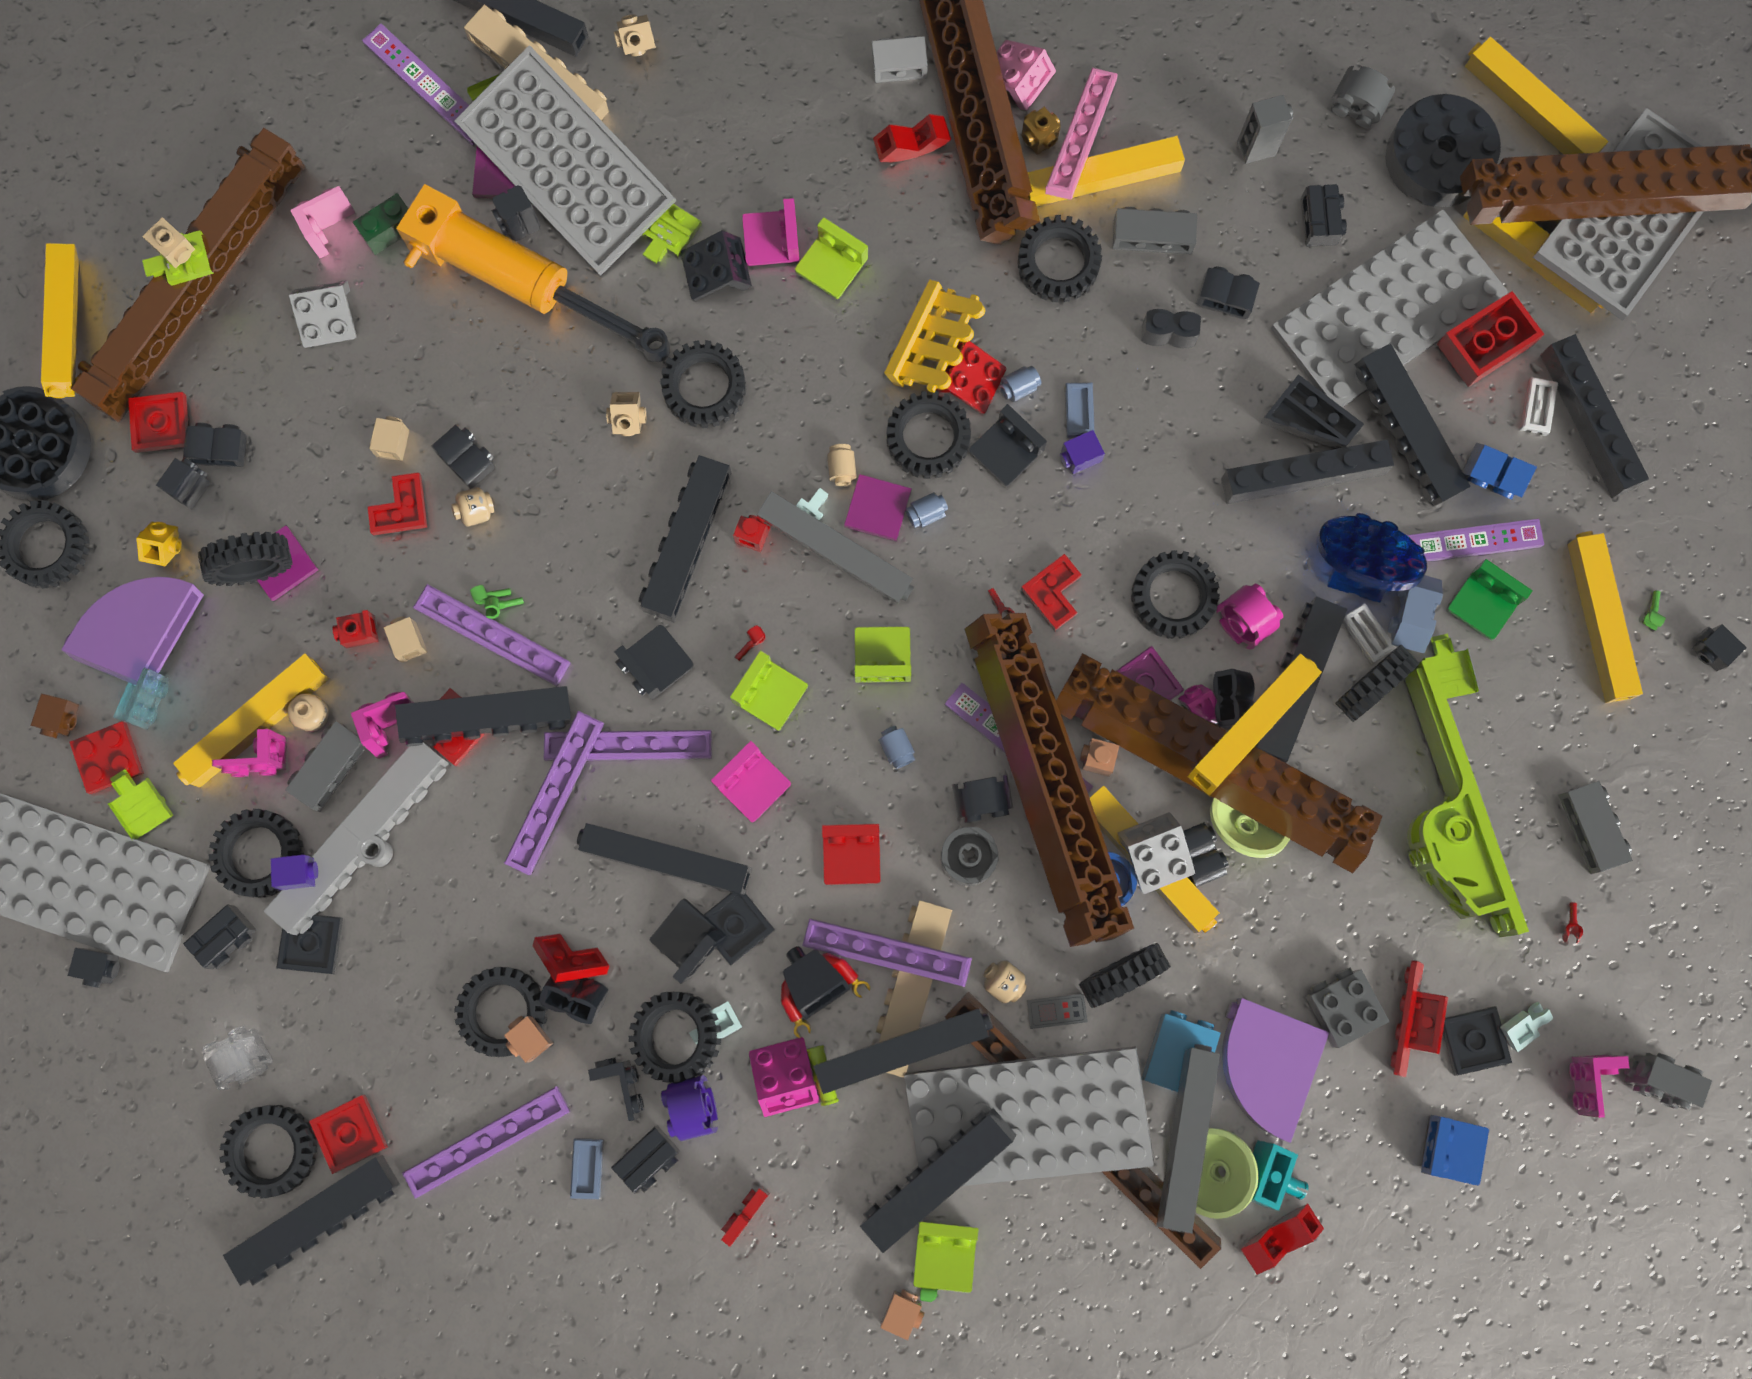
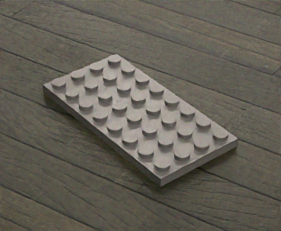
M530 45L455 120L461 129L515 186H522L529 201L600 275L677 201Z
M1646 108L1613 152L1702 146ZM1704 211L1563 219L1533 258L1623 321Z
M1441 210L1274 323L1271 330L1314 386L1341 407H1344L1368 390L1365 383L1358 379L1354 365L1363 357L1391 343L1404 366L1439 342L1446 332L1505 296L1508 290L1446 212Z
M0 793V915L148 967L169 972L211 865Z
M1136 1046L908 1072L904 1075L917 1161L921 1169L929 1163L927 1158L937 1148L940 1147L944 1150L951 1144L948 1140L959 1129H962L964 1132L972 1126L970 1123L971 1119L982 1110L987 1113L994 1108L1017 1134L1013 1143L962 1186L1154 1166Z

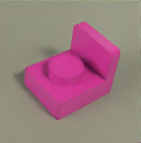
M1202 684L1193 685L1186 689L1184 694L1178 698L1180 703L1186 706L1192 713L1213 724L1217 723L1215 717L1217 700L1209 688Z

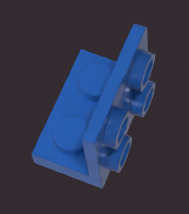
M1431 1115L1421 1173L1479 1186L1489 1129L1446 1117Z

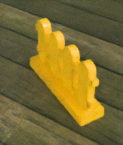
M929 279L884 372L894 386L903 388L904 385L912 386V383L915 382L926 385L927 390L935 393L936 388L943 390L950 386L951 377L945 370L948 365L956 366L963 359L962 353L956 347L959 341L968 342L974 336L973 329L968 325L970 318L978 319L985 313V307L979 301L977 295L971 294L970 298L955 295L956 292L949 288L945 292L938 281ZM947 312L961 315L958 322L945 319L944 317ZM936 335L950 339L947 345L933 342ZM924 359L939 362L936 369L923 366Z

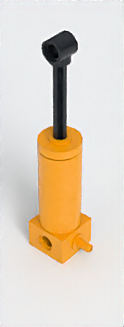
M426 184L423 185L396 228L410 250L404 260V264L409 268L414 267L420 256L440 267L446 261L542 314L548 313L556 302H559L635 343V348L642 351L651 362H662L670 354L669 341L663 330L648 327L641 329L565 288L567 280V269L465 215L456 200ZM655 341L662 343L657 349L649 348L650 344Z

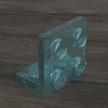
M144 667L136 685L128 682L113 718L148 730L149 726L157 718V708L161 699L168 692V682L170 679Z

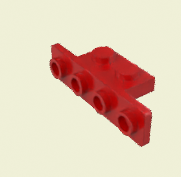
M1415 960L1411 961V966H1407L1405 971V983H1408L1406 995H1402L1400 1010L1403 1012L1402 1023H1398L1396 1028V1040H1399L1397 1052L1394 1051L1391 1058V1068L1394 1069V1075L1406 1077L1411 1049L1440 1054L1448 1002L1447 996L1420 992L1424 964Z

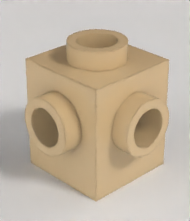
M630 14L622 17L621 21L616 22L618 31H614L617 47H623L625 55L639 56L644 54L645 50L656 48L647 15L637 17L636 14Z
M612 392L610 408L606 410L607 424H612L613 434H621L622 436L640 434L642 423H646V407H641L640 392Z

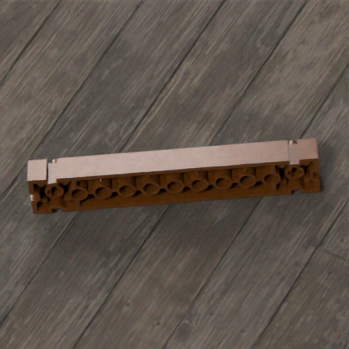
M919 0L973 211L979 212L980 218L975 220L979 238L982 241L1001 245L1016 236V229L1025 231L1039 223L1040 218L1036 203L1028 198L1029 194L1033 191L983 0Z
M263 128L259 134L253 137L250 144L251 151L243 146L238 147L236 154L240 157L236 160L235 167L227 177L222 179L219 189L212 198L205 202L202 212L196 220L189 224L185 233L189 234L199 230L203 233L201 236L209 266L214 274L172 286L168 283L166 274L153 277L141 289L139 297L134 304L126 309L123 319L117 327L109 332L107 340L100 350L93 354L91 364L84 360L78 364V370L82 373L76 377L71 389L93 407L120 423L129 410L128 398H133L135 395L139 397L288 193L286 188L290 183L294 184L306 168L301 159L296 156V152L291 144L269 130Z
M1750 144L1507 157L1503 158L1499 164H1496L1493 158L1472 159L1460 176L1464 196H1471V200L1466 205L1470 225L1491 224L1496 217H1500L1501 223L1746 209L1752 203V148Z
M1009 613L1002 618L1001 614H983L964 630L970 648L978 653V657L974 660L1058 913H1063L1066 917L1063 928L1069 946L1085 945L1094 940L1096 943L1113 940L1135 928L1127 906L1121 907L1119 897L1123 896L1037 644L1030 642L1029 635L1032 634L1027 615L1026 613Z
M1082 653L1056 700L1060 714L1072 720L1073 716L1083 720L1081 726L1116 745H1120L1123 749L1204 792L1188 778V775L1228 731L1113 669L1109 672L1107 668H1100L1102 663ZM1254 747L1210 795L1321 857L1325 853L1334 857L1332 863L1352 874L1368 857L1374 841L1371 838L1377 832L1383 817L1364 805H1351V798L1257 747Z

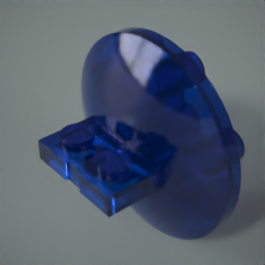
M1357 513L1356 516H1341L1328 520L1322 525L1318 533V550L1324 560L1333 568L1327 583L1329 588L1346 593L1350 592L1359 595V597L1381 603L1386 591L1411 589L1422 581L1427 571L1424 548L1417 545L1410 537L1398 530V526L1393 522H1381L1371 519L1367 514Z

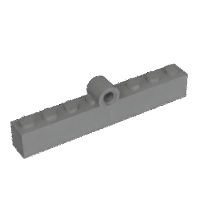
M425 742L419 746H409L314 853L312 858L317 863L319 871L318 878L315 879V887L282 890L264 912L289 934L298 936L299 933L306 932L313 923V920L310 918L319 911L322 912L331 904V897L338 889H343L352 878L350 875L357 867L361 868L366 863L374 867H382L390 862L393 856V849L390 843L386 841L390 835L389 831L395 824L398 825L405 820L409 813L408 809L425 797L428 791L427 788L433 781H438L445 774V767L449 763ZM378 846V853L372 857V850Z

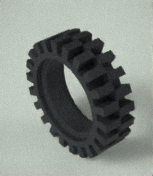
M1055 215L1054 220L1051 221L1050 216L1044 218L1042 224L1039 222L1033 225V229L1029 228L1026 231V235L1022 238L1017 265L1020 268V278H1024V285L1026 288L1031 286V293L1035 296L1039 292L1042 294L1041 299L1047 301L1049 296L1053 297L1052 302H1058L1059 298H1063L1064 302H1068L1071 296H1074L1075 299L1081 297V293L1089 291L1090 286L1095 283L1102 262L1101 244H1097L1099 239L1097 235H1091L1092 228L1089 225L1086 228L1082 227L1083 221L1080 219L1074 223L1072 222V216L1067 215L1066 220H1061V215ZM1053 238H1065L1074 242L1081 249L1084 257L1082 270L1074 277L1066 280H1055L1044 275L1039 270L1035 261V253L1042 243Z
M699 340L693 341L694 346L691 347L686 343L682 345V351L679 352L676 349L673 352L674 357L672 359L668 357L666 360L667 367L662 369L663 378L660 379L665 402L668 408H670L671 413L675 417L678 416L683 423L688 421L690 426L693 427L701 424L702 428H708V424L713 423L714 427L719 426V421L724 420V422L730 420V414L735 416L738 412L737 407L739 405L742 406L744 402L743 395H746V380L743 367L740 365L737 356H733L729 348L723 349L722 344L718 342L714 346L709 340H705V344H700ZM701 362H708L719 366L725 371L729 379L728 388L725 395L717 403L710 406H695L687 402L680 394L679 381L682 374L690 366Z
M921 391L920 396H916L913 393L907 401L904 398L900 401V406H895L892 410V416H889L887 446L889 447L890 456L894 457V462L897 466H902L904 472L908 473V471H911L914 477H919V474L925 475L924 479H930L931 475H936V478L942 477L944 472L947 474L953 472L955 466L958 468L962 459H965L971 439L970 420L966 418L964 408H959V402L956 400L950 401L949 395L944 394L941 397L937 391L933 395H927V391ZM931 412L939 414L950 423L954 433V440L949 449L943 454L926 458L918 456L907 447L903 431L911 418L921 413Z
M34 500L30 501L31 506L25 503L18 505L21 510L20 512L12 509L9 512L12 516L11 520L3 518L0 522L6 525L4 530L0 529V566L6 569L5 572L8 575L31 587L37 588L38 586L42 589L48 588V585L57 587L60 586V580L67 583L71 580L68 576L70 573L77 575L80 572L75 567L78 564L84 566L86 560L81 558L82 554H89V549L84 546V544L90 543L89 537L84 535V533H87L86 527L80 524L82 521L72 512L54 502L52 504L49 501L42 500V503ZM43 521L56 522L62 528L65 536V547L62 554L54 563L46 567H28L23 562L19 551L20 540L23 534L36 523Z
M253 532L252 535L241 533L240 537L231 535L228 536V540L218 539L216 540L217 543L211 542L207 544V547H202L201 551L198 552L204 581L211 585L216 583V586L224 584L226 586H233L235 583L239 586L244 585L245 582L252 584L257 583L256 580L259 579L265 581L268 580V577L274 578L279 576L278 573H285L286 569H290L293 564L288 540L279 533L271 534V532H264L261 535L260 532Z
M1171 550L1169 554L1162 552L1159 553L1158 557L1155 558L1153 556L1140 569L1132 585L1131 602L1134 603V613L1139 615L1137 619L1140 623L1144 622L1147 625L1145 628L1148 631L1152 629L1156 631L1155 635L1160 637L1167 635V639H1173L1177 636L1181 639L1189 634L1191 636L1197 633L1213 617L1217 610V602L1220 599V593L1217 591L1220 588L1219 582H1215L1214 578L1216 575L1214 571L1210 572L1208 570L1209 565L1206 562L1202 564L1199 561L1200 557L1197 555L1190 557L1188 556L1189 552L1183 551L1182 554H1178L1177 550ZM1169 571H1179L1191 577L1197 584L1200 592L1197 610L1188 617L1181 619H1172L1159 613L1150 597L1151 584L1157 576Z
M1401 644L1354 684L1335 704L1354 722L1405 679L1418 666L1419 662Z
M246 809L241 811L242 814L234 813L229 816L231 818L229 822L224 820L220 824L223 827L222 830H216L213 834L217 839L215 843L210 842L209 848L213 849V854H208L209 860L214 863V865L210 866L211 871L217 873L218 876L215 878L219 883L224 884L223 887L225 889L233 891L235 894L252 898H265L266 895L273 896L278 894L277 890L279 889L273 888L271 885V873L255 880L243 877L234 866L232 851L236 841L244 832L260 827L269 829L276 835L281 846V857L304 855L303 852H300V847L304 846L303 841L298 839L300 835L298 830L292 827L293 824L289 820L268 810L253 809L251 811Z
M1154 943L1102 968L1099 972L1090 975V977L1080 982L1079 986L1090 1007L1095 1008L1146 984V982L1167 971L1171 966L1159 943Z
M509 967L485 969L481 971L482 973L471 977L472 980L469 983H465L462 987L464 989L462 994H458L456 1000H459V1003L454 1009V1012H457L455 1024L459 1025L460 1030L458 1033L460 1036L465 1038V1043L468 1046H472L474 1051L490 1057L513 1056L506 1046L507 1038H492L479 1027L476 1019L477 1003L485 991L498 985L511 986L524 997L527 1006V1016H532L542 1028L543 1024H546L547 1021L545 1014L548 1008L539 1002L542 993L540 990L541 986L529 974H525L518 969Z
M663 992L661 995L650 997V1002H644L640 1006L643 1010L636 1011L633 1017L637 1021L636 1023H631L629 1028L634 1030V1036H629V1042H634V1047L630 1048L631 1055H637L638 1057L634 1060L636 1065L643 1066L644 1068L641 1071L646 1075L651 1074L652 1079L662 1080V1082L666 1083L681 1082L685 1079L703 1075L705 1073L704 1069L710 1068L714 1063L711 1061L712 1057L718 1056L719 1051L715 1050L716 1045H721L722 1039L717 1038V1032H721V1026L715 1024L718 1017L710 1012L712 1007L709 1004L703 1003L704 999L699 996H693V994L686 992ZM671 1010H681L687 1013L693 1019L698 1031V1042L695 1051L686 1061L680 1064H670L664 1061L657 1054L652 1041L655 1024L662 1015Z
M267 1105L243 1112L239 1115L240 1118L238 1120L232 1121L229 1125L232 1128L229 1131H225L223 1138H226L225 1143L220 1144V1150H224V1156L219 1157L220 1163L225 1162L226 1168L222 1169L224 1175L230 1176L231 1179L228 1182L231 1186L237 1185V1191L248 1193L249 1197L264 1199L288 1193L294 1187H298L303 1183L302 1179L308 1177L311 1172L309 1170L310 1166L315 1164L316 1159L313 1158V1153L317 1152V1146H313V1140H316V1136L314 1133H310L311 1124L303 1121L305 1117L301 1113L296 1114L294 1109L290 1107L284 1108L283 1105ZM263 1124H275L283 1128L291 1137L294 1147L292 1162L288 1169L273 1179H265L255 1175L250 1171L244 1159V1146L249 1134Z

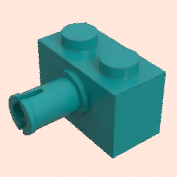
M1257 1140L1253 1155L1258 1168V1184L1251 1201L1279 1211L1285 1193L1299 1200L1304 1199L1307 1193L1297 1188L1308 1190V1183L1291 1176L1298 1154L1276 1144Z

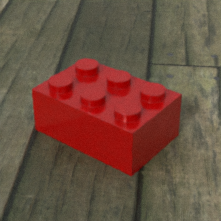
M1511 291L1446 332L1437 345L1467 387H1470L1534 346L1544 333L1514 292Z

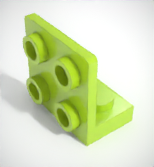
M823 217L817 225V239L795 267V272L835 299H839L867 261L868 245Z
M909 627L855 628V683L911 682Z
M760 650L730 698L732 703L775 730L780 731L808 688V684L773 663L770 656Z
M920 1222L916 1248L914 1287L970 1293L973 1285L975 1247L979 1228Z

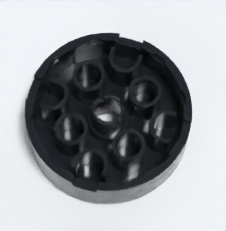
M1437 94L1425 97L1412 104L1403 113L1386 146V165L1389 175L1403 194L1406 196L1411 195L1415 199L1422 201L1423 205L1450 207L1469 200L1471 196H1464L1460 176L1472 159L1493 158L1494 162L1498 163L1501 151L1499 132L1490 115L1481 106L1465 97L1452 94Z
M22 386L3 391V394L0 396V491L16 499L26 501L45 500L63 493L80 478L90 457L91 439L84 419L61 398L45 397L42 388Z

